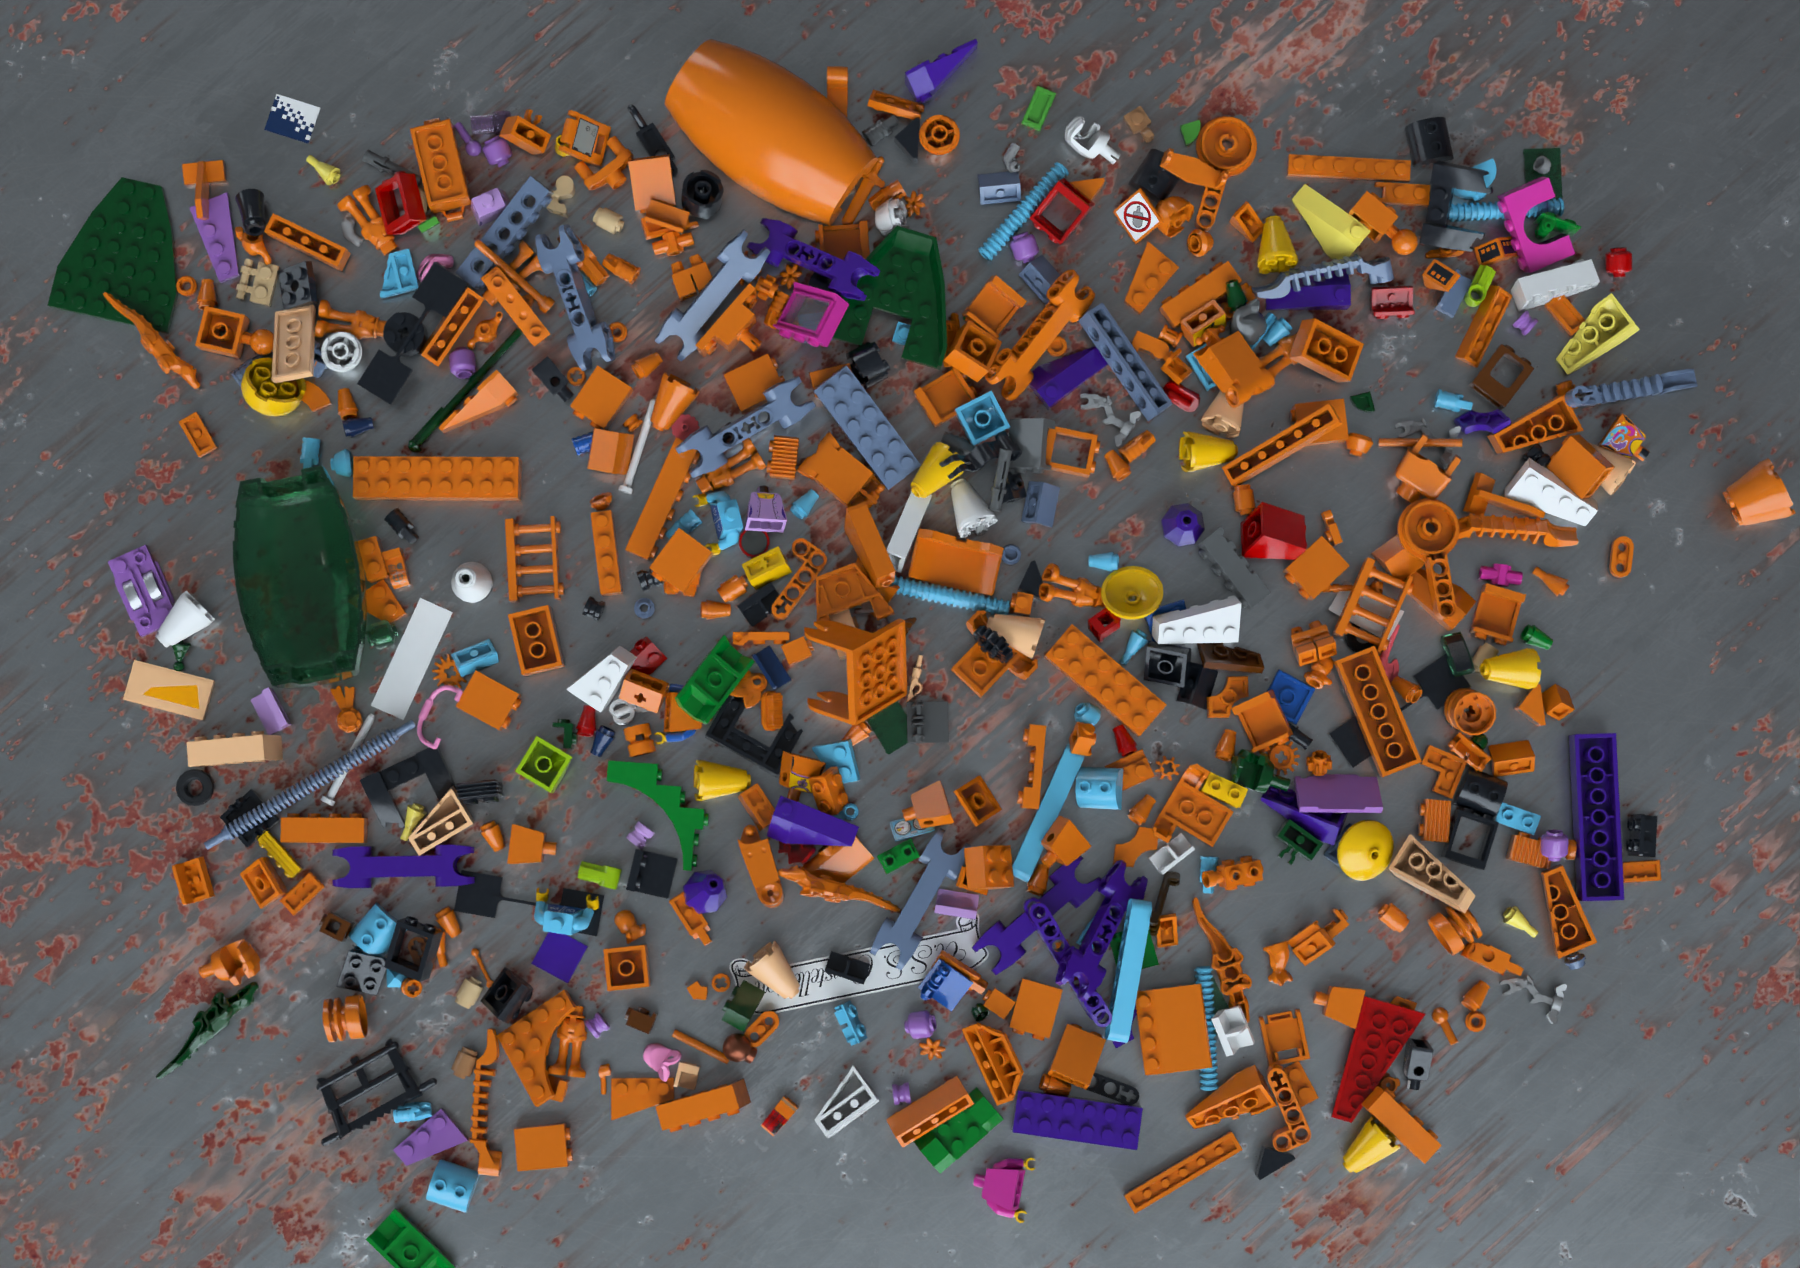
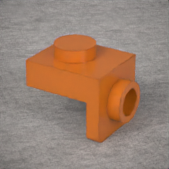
M1180 348L1174 353L1170 351L1164 357L1165 363L1161 367V370L1178 385L1193 371L1178 357L1182 352Z

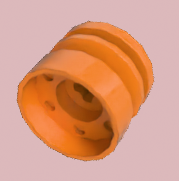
M1460 688L1453 691L1447 697L1444 704V715L1446 721L1452 727L1469 735H1480L1487 732L1493 726L1496 719V708L1494 702L1487 695L1471 688Z
M1450 906L1445 907L1448 915L1447 918L1438 912L1429 918L1427 922L1442 946L1454 956L1465 948L1462 938L1469 943H1473V936L1479 939L1483 934L1476 918L1469 909L1464 914L1455 908L1453 910Z
M362 994L346 996L345 1006H343L340 997L335 998L334 1002L331 998L324 999L322 1020L329 1042H336L337 1038L340 1041H344L346 1031H348L351 1039L367 1037L368 1018Z

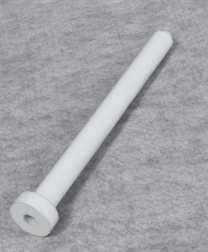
M656 399L650 400L624 484L620 485L618 489L620 492L630 495L633 493L631 486L652 423L650 419Z
M370 713L364 721L349 750L352 754V750L354 748L357 750V747H361V744L364 742L375 720V715ZM345 771L343 775L339 773L340 777H335L326 797L322 796L321 801L334 806L335 801L333 799L347 774Z

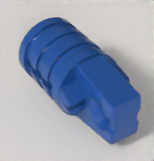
M593 431L576 438H571L577 456L590 452Z

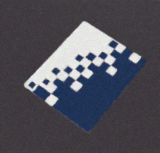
M276 94L264 130L308 144L320 107Z

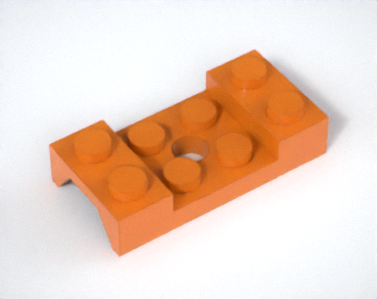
M1029 724L1028 729L1025 728L1023 731V742H1026V747H1034V750H1031L1029 755V763H1033L1032 771H1028L1027 784H1031V787H1023L1022 791H1018L1017 804H1021L1020 808L1039 809L1046 726Z

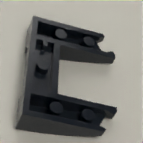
M1437 161L1433 164L1430 181L1432 189L1426 222L1422 226L1421 244L1468 252L1474 251V248L1470 246L1477 238L1482 240L1485 233L1448 225L1454 188L1487 194L1493 193V187L1486 188L1483 178L1484 175L1489 174L1488 171L1443 161Z
M729 695L708 729L705 738L722 748L729 749L777 778L780 774L783 751L790 753L793 751L803 730L800 729L797 732L790 722L794 717L789 713L773 743L768 747L735 728L745 710L743 697Z
M429 747L410 758L360 780L383 827H387L386 823H399V828L405 827V822L390 790L424 774L427 775L439 801L452 786L457 789L439 747L437 749Z

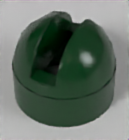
M1474 735L1471 738V741L1482 750L1486 748L1488 744L1486 735Z
M977 1003V1007H972L971 1013L974 1019L980 1022L988 1017L990 1011L983 1004Z

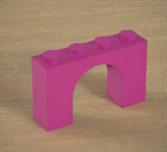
M1539 177L1497 195L1499 199L1497 205L1506 219L1504 225L1511 234V245L1514 251H1517L1519 257L1517 262L1521 270L1532 273L1575 254L1570 237L1567 234L1561 233L1539 243L1532 242L1525 234L1524 219L1528 211L1532 207L1555 197L1548 177Z

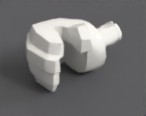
M1082 116L1075 117L1065 127L1066 142L1080 155L1093 159L1100 154L1111 164H1114L1116 160L1110 155L1119 159L1121 154L1107 144L1110 135L1100 131V124L1093 122L1089 131L1083 136L1080 135V130H1082L1085 123Z

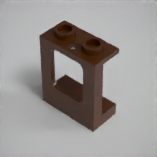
M1501 344L1468 386L1502 410L1535 368L1531 366V362L1528 359L1517 356L1512 347ZM1502 356L1522 369V372L1509 388L1503 386L1490 375V372Z

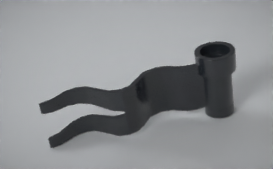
M1002 431L995 436V441L981 443L964 456L954 454L939 463V465L944 467L951 462L959 460L971 463L958 466L948 475V478L952 479L962 471L975 472L980 470L988 461L998 458L999 448L1013 451L1010 462L1017 460L1021 456L1022 451L1017 444L1012 442L1007 433Z

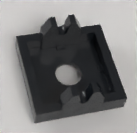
M304 261L278 271L284 310L308 305L316 306L315 302L318 301L312 261ZM294 280H297L299 283L296 292L292 289Z
M250 789L243 797L236 799L235 803L230 805L220 818L229 826L228 823L233 822L235 819L238 820V817H243V814H247L253 808L258 810L257 806H262L263 800L253 789ZM273 813L271 818L268 816L267 820H264L262 823L259 822L257 826L254 825V828L251 829L249 827V831L246 832L244 830L245 833L240 834L239 840L249 848L262 834L272 828L279 821V818Z

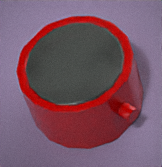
M744 530L739 538V546L744 555L753 559L769 551L770 539L765 531Z

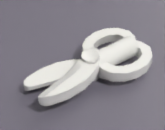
M621 699L613 701L609 708L614 722L618 725H626L633 721L635 712H648V710ZM620 704L626 705L614 711V708ZM630 713V716L628 718L619 719V717H622Z

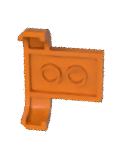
M977 611L966 622V626L972 635L980 625L987 626L988 618L986 611ZM976 642L951 668V671L981 698L1007 670L1020 679L1026 680L1038 668L1037 659H1030L1010 647L1013 650V657L1007 663H1001L999 660L996 661L995 658H990L988 652L983 653L980 649L981 646L978 645L979 642Z
M1198 764L1190 765L1186 769L1152 827L1154 836L1169 843L1175 828L1179 827L1207 845L1214 846L1234 811L1198 790L1208 777L1210 771Z

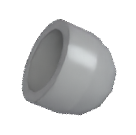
M1545 156L1538 157L1533 164V169L1541 174H1546L1550 171V160Z

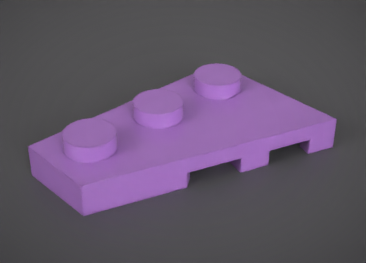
M441 1108L393 1151L408 1166L466 1142L469 1139L445 1110Z

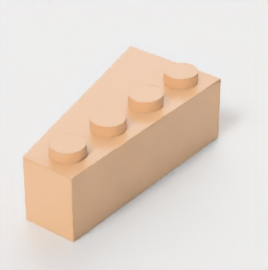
M264 731L251 732V736H245V733H234L232 738H226V735H214L212 740H207V737H194L195 741L187 742L188 767L283 760L281 735H264Z
M1409 834L1388 868L1397 878L1464 914L1475 898V894L1411 834Z

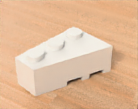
M619 646L578 678L566 690L601 713L612 701L637 657Z
M854 1065L815 1118V1122L827 1138L832 1137L880 1101Z

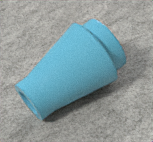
M1281 317L1279 320H1275L1263 340L1272 347L1280 339L1291 334L1290 331L1293 328Z
M810 489L792 503L790 511L802 520L808 516L819 495Z
M1108 552L1089 555V567L1110 572L1118 570L1119 554Z

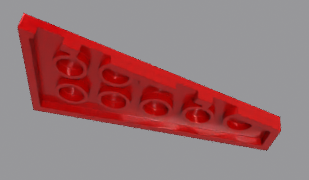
M1364 995L1331 1117L1350 1123L1353 1122L1363 1107L1361 1104L1377 1087L1426 1013Z

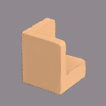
M680 1061L673 1087L678 1088L679 1086L694 1090L701 1065Z

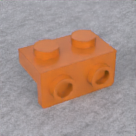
M837 766L828 768L820 776H811L808 779L819 811L829 815H837L846 804H849Z
M204 856L172 865L173 875L183 905L196 903L215 896Z

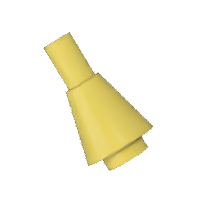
M312 155L307 157L306 161L315 167V170L327 185L335 184L339 181V168L319 161Z
M418 803L407 806L405 828L400 839L408 841L412 830L416 828L427 814L424 806Z
M1517 906L1508 907L1504 911V923L1524 930L1533 938L1536 937L1538 930L1529 924Z

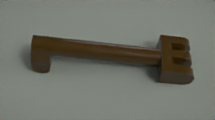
M1171 871L1164 874L1156 905L1150 917L1149 934L1152 936L1158 933L1169 886H1178L1180 884V874L1178 872Z

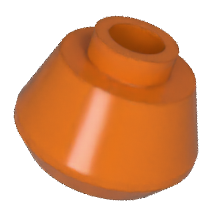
M1201 229L1191 231L1187 239L1188 249L1196 257L1204 256L1212 249L1214 244L1211 234Z
M1349 433V439L1346 440V447L1350 450L1349 454L1358 457L1366 454L1373 445L1372 438L1357 433Z

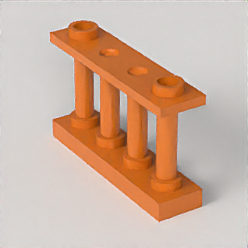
M495 266L480 278L534 347L550 335L549 331L500 268Z
M550 516V524L519 525L513 518L505 519L508 590L511 603L520 602V597H523V595L554 593L556 600H561V595H564V583L560 582L558 533H561V523L557 521L555 516ZM551 532L552 544L525 546L517 544V536H520L521 533ZM552 552L553 564L521 566V564H518V556H521V554ZM553 573L554 585L526 587L519 585V577H522V574Z
M1367 557L1361 566L1332 634L1338 637H1342L1343 634L1347 635V633L1376 645V650L1379 654L1388 647L1390 642L1387 639L1406 594L1410 595L1414 587V583H1412L1414 577L1408 576L1404 582L1377 570L1376 566H1373L1376 560ZM1373 576L1400 588L1401 591L1397 600L1369 589L1368 585H1366L1368 577L1372 578ZM1365 595L1392 607L1389 618H1384L1359 607L1360 604L1357 603L1359 597ZM1357 614L1384 626L1381 638L1352 626V623L1349 622L1351 616Z

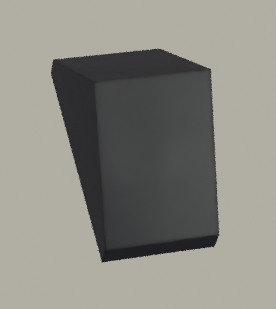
M920 118L914 119L894 137V142L913 163H917Z
M1035 560L1031 561L1018 590L1033 594L1034 598L1046 602L1039 597V587L1043 581Z
M1262 1146L1255 1175L1261 1180L1295 1160V1157L1291 1153L1279 1152L1276 1149Z

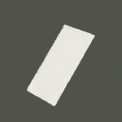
M1347 580L1343 583V585H1354ZM1339 591L1328 610L1340 616L1351 591ZM1365 595L1363 597L1360 596L1357 602L1360 604L1359 607L1387 619L1393 609ZM1401 609L1388 635V640L1404 614V611ZM1357 614L1355 616L1352 615L1349 620L1381 638L1385 628Z

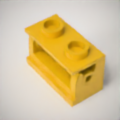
M779 546L741 564L755 590L792 572Z
M1212 772L1204 780L1200 792L1235 808L1241 807L1248 791L1247 788Z

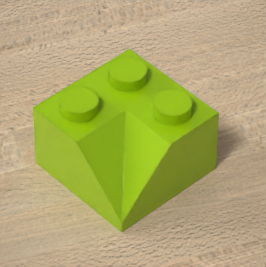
M536 736L515 772L548 792L554 793L567 771L572 756L543 738Z

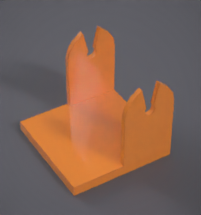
M898 618L874 633L835 621L814 622V626L819 629L804 627V635L807 639L846 652L848 695L835 691L817 692V696L827 702L808 698L807 703L810 710L856 726L907 695L905 620Z

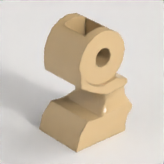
M563 175L556 180L557 190H552L554 194L551 196L552 201L547 206V210L550 213L568 218L565 204H560V200L573 198L575 185L569 176Z

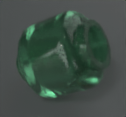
M382 620L370 624L368 631H366V636L371 647L374 646L376 649H382L394 645L398 631L395 624L391 625L388 620Z

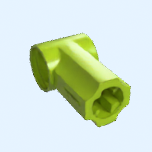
M1479 265L1464 296V301L1469 307H1477L1485 299L1489 286L1496 274L1493 268L1487 265ZM1471 292H1476L1479 295V299L1472 298Z
M582 861L577 878L616 890L622 869Z

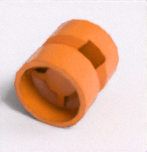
M649 723L623 729L625 739L630 742L627 746L630 757L656 752L654 741L650 739L652 732ZM642 735L643 740L636 741V736Z

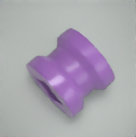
M1525 310L1512 326L1519 328L1525 336L1539 320L1532 318L1529 312Z
M599 1012L591 1020L585 1021L587 1028L595 1038L600 1037L601 1032L610 1029L609 1024Z
M907 1082L900 1086L892 1084L894 1105H899L900 1102L911 1103L909 1083Z

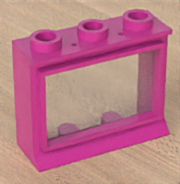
M794 282V290L777 323L773 324V326L779 330L778 334L784 338L790 339V337H793V339L800 343L807 341L808 344L817 348L819 345L828 347L849 303L836 293Z

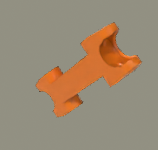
M1067 270L1055 280L1046 294L1050 301L1011 350L1005 348L996 355L990 370L985 374V379L992 385L1006 378L1001 395L1007 401L1016 399L1031 383L1034 377L1031 371L1032 367L1068 321L1073 323L1080 320L1092 304L1095 292L1090 287H1083L1075 293V287L1079 281V275L1075 270Z

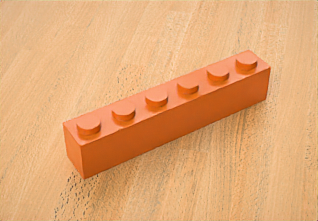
M1327 404L1221 468L1231 485L1234 487L1239 486L1341 426L1343 423L1331 404Z
M677 437L673 442L625 549L627 552L647 561H650L651 557H656L659 547H657L659 539H664L667 532L665 526L668 520L672 521L676 512L673 508L676 502H680L684 495L682 490L684 484H688L691 479L689 472L693 464H698L701 457L699 451L695 449L678 454L675 447L683 442V440Z

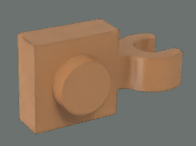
M1141 106L1123 116L1124 121L1134 135L1140 132L1146 143L1154 140V134L1148 127L1152 122Z

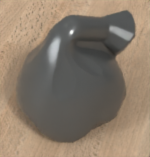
M1257 298L1236 309L1230 322V334L1232 335L1239 331L1249 346L1254 345L1267 329L1266 320L1259 312L1260 301Z

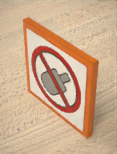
M1141 188L1113 211L1135 244H1138L1163 222L1159 213Z

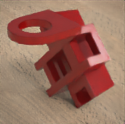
M779 841L778 853H788L789 864L801 862L804 865L817 849L814 845L785 844Z

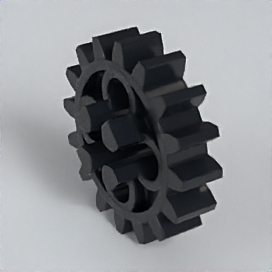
M980 625L974 632V639L979 642L980 649L983 653L988 652L990 658H995L996 661L999 660L1001 663H1007L1013 657V650L1008 647L1009 644L1005 642L1006 639L1003 636H998L997 631H992L990 628L987 629L984 625Z

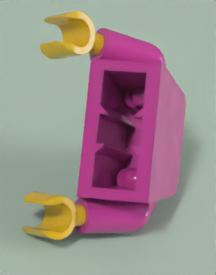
M1030 1157L1024 1161L1019 1158H1007L993 1165V1168H987L985 1176L976 1174L973 1182L974 1186L983 1188L982 1198L987 1200V1205L996 1214L1008 1218L1015 1217L1019 1223H1023L1024 1220L1018 1218V1214H1027L1024 1209L1019 1208L1025 1170L1022 1168L1024 1167L1031 1171L1035 1169L1034 1167L1029 1168L1027 1165L1028 1161L1035 1160Z

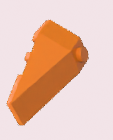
M496 370L477 387L479 391L476 395L467 397L462 410L460 408L455 410L438 428L445 434L498 411L506 405L508 407L517 400L516 396L519 394L501 373Z
M1420 568L1411 575L1414 577L1412 580L1414 587L1410 596L1447 631L1452 630L1476 603L1462 587L1452 583L1457 611L1454 616L1440 620L1433 612L1426 571ZM1438 584V592L1445 594V587ZM1442 604L1441 611L1445 615H1448L1449 608L1447 605Z
M1253 1065L1233 1075L1188 1112L1185 1117L1191 1126L1197 1129L1218 1124L1224 1118L1239 1119V1115L1250 1113L1251 1116L1277 1106L1263 1075Z

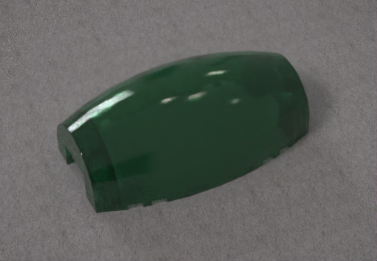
M322 465L301 469L302 475L268 482L262 478L240 481L235 505V508H237L236 521L234 520L233 528H235L233 567L236 591L242 618L253 643V649L257 653L261 662L260 665L267 674L270 683L276 688H302L346 680L360 673L367 625V592L364 566L350 515L336 485L326 468Z

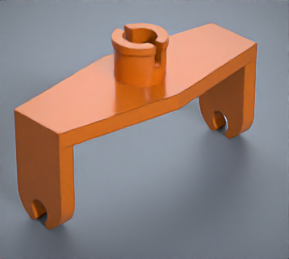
M1172 148L1164 152L1160 167L1187 183L1213 189L1222 187L1229 173L1226 170L1220 173L1197 158L1174 153Z

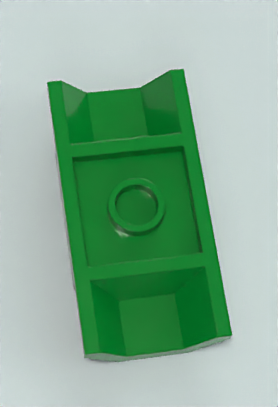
M723 635L675 697L678 706L694 720L708 724L755 661L739 653L730 645L728 638Z
M977 1087L969 1093L974 1103L972 1106L913 1141L940 1174L1004 1120Z
M396 1208L366 1239L394 1268L456 1267Z

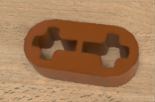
M414 937L408 943V950L414 964L419 966L427 943L423 937ZM416 940L418 943H423L421 947L422 955H420L418 949H413ZM434 961L432 972H434L436 968V961Z

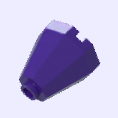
M1189 503L1171 506L1161 520L1164 538L1170 540L1177 547L1195 544L1205 530L1202 512Z
M712 870L694 872L683 886L685 904L694 908L698 914L716 912L727 898L725 880Z

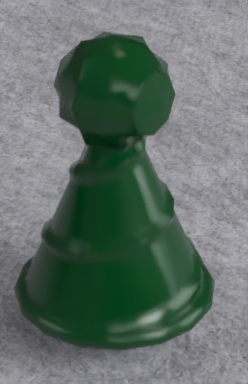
M182 640L172 646L177 660L173 665L174 670L182 671L184 669L182 660L191 646L190 643H185Z

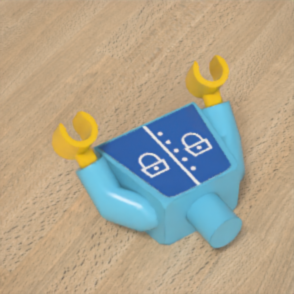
M725 491L708 493L707 495L703 493L694 495L693 498L697 497L699 499V504L694 505L695 507L710 503L718 543H707L705 547L711 548L713 555H719L721 550L735 545L739 541V535L743 529L737 500L731 499Z
M540 887L537 888L534 919L538 924L543 925V931L573 935L588 928L594 914L593 910L599 908L598 896L595 900H591L590 894L586 897L587 908L585 909L546 904L545 902L548 901L549 889L547 888L546 893H540Z

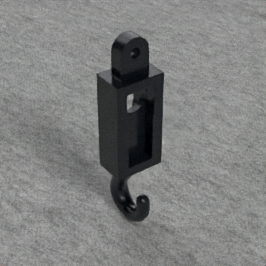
M628 105L627 109L640 131L636 132L639 141L649 156H655L658 149H664L667 154H670L671 168L674 170L672 175L675 177L678 173V169L673 162L675 156L653 122L649 125L646 124L634 105Z

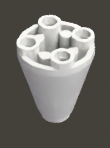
M959 479L951 484L956 526L960 538H966L975 533L977 536L985 534L988 531L987 528L998 521L995 513L988 509L987 503L966 479Z
M463 563L457 567L452 575V590L458 598L465 602H479L486 598L493 586L492 575L480 563ZM468 575H469V576H470L469 581H468V582H464V579H463V578H467Z
M186 590L179 596L155 637L168 648L170 645L173 646L209 626L215 618Z

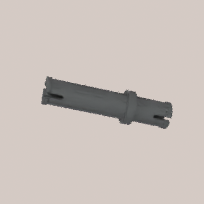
M369 149L363 156V162L378 168V171L382 173L386 172L392 176L399 171L415 174L390 161L388 157H382ZM415 174L419 188L422 183L421 176Z
M999 448L994 484L990 488L992 494L988 509L997 512L1002 511L1004 494L1007 493L1005 487L1011 454L1013 452L1004 448Z

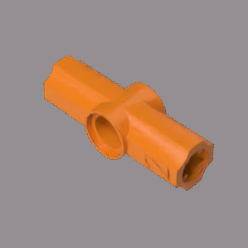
M578 238L584 252V260L578 262L577 266L597 287L607 280L609 274L596 260L597 257L586 244L584 245Z

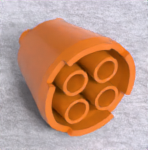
M1769 458L1760 461L1722 493L1727 504L1729 503L1730 507L1734 508L1731 510V513L1739 526L1773 521L1796 514L1794 509L1791 508L1793 503L1787 489L1777 472H1774L1773 469L1775 467Z

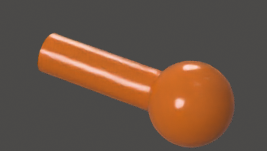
M1442 1007L1435 1008L1432 1012L1433 1021L1441 1025L1450 1045L1458 1043L1447 1021L1449 1017L1447 1010Z

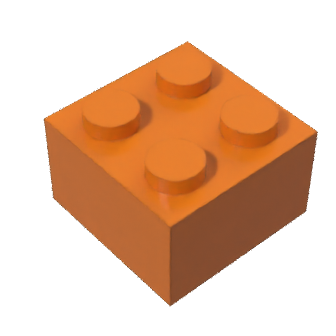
M968 320L957 331L943 361L978 382L990 370L1002 341Z
M982 845L964 848L968 890H995L1014 887L1011 845Z
M647 944L603 949L607 991L651 986Z

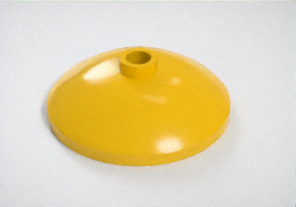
M1126 566L1113 571L1106 577L1102 584L1101 597L1105 607L1114 615L1125 619H1139L1152 614L1158 609L1163 599V585L1158 576L1152 571L1139 566Z
M1362 820L1353 824L1343 834L1337 849V859L1342 871L1347 876L1361 881L1370 880L1381 874L1390 863L1393 855L1394 841L1392 834L1385 825L1375 820Z

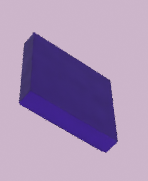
M548 932L531 964L569 983L588 946L568 935Z

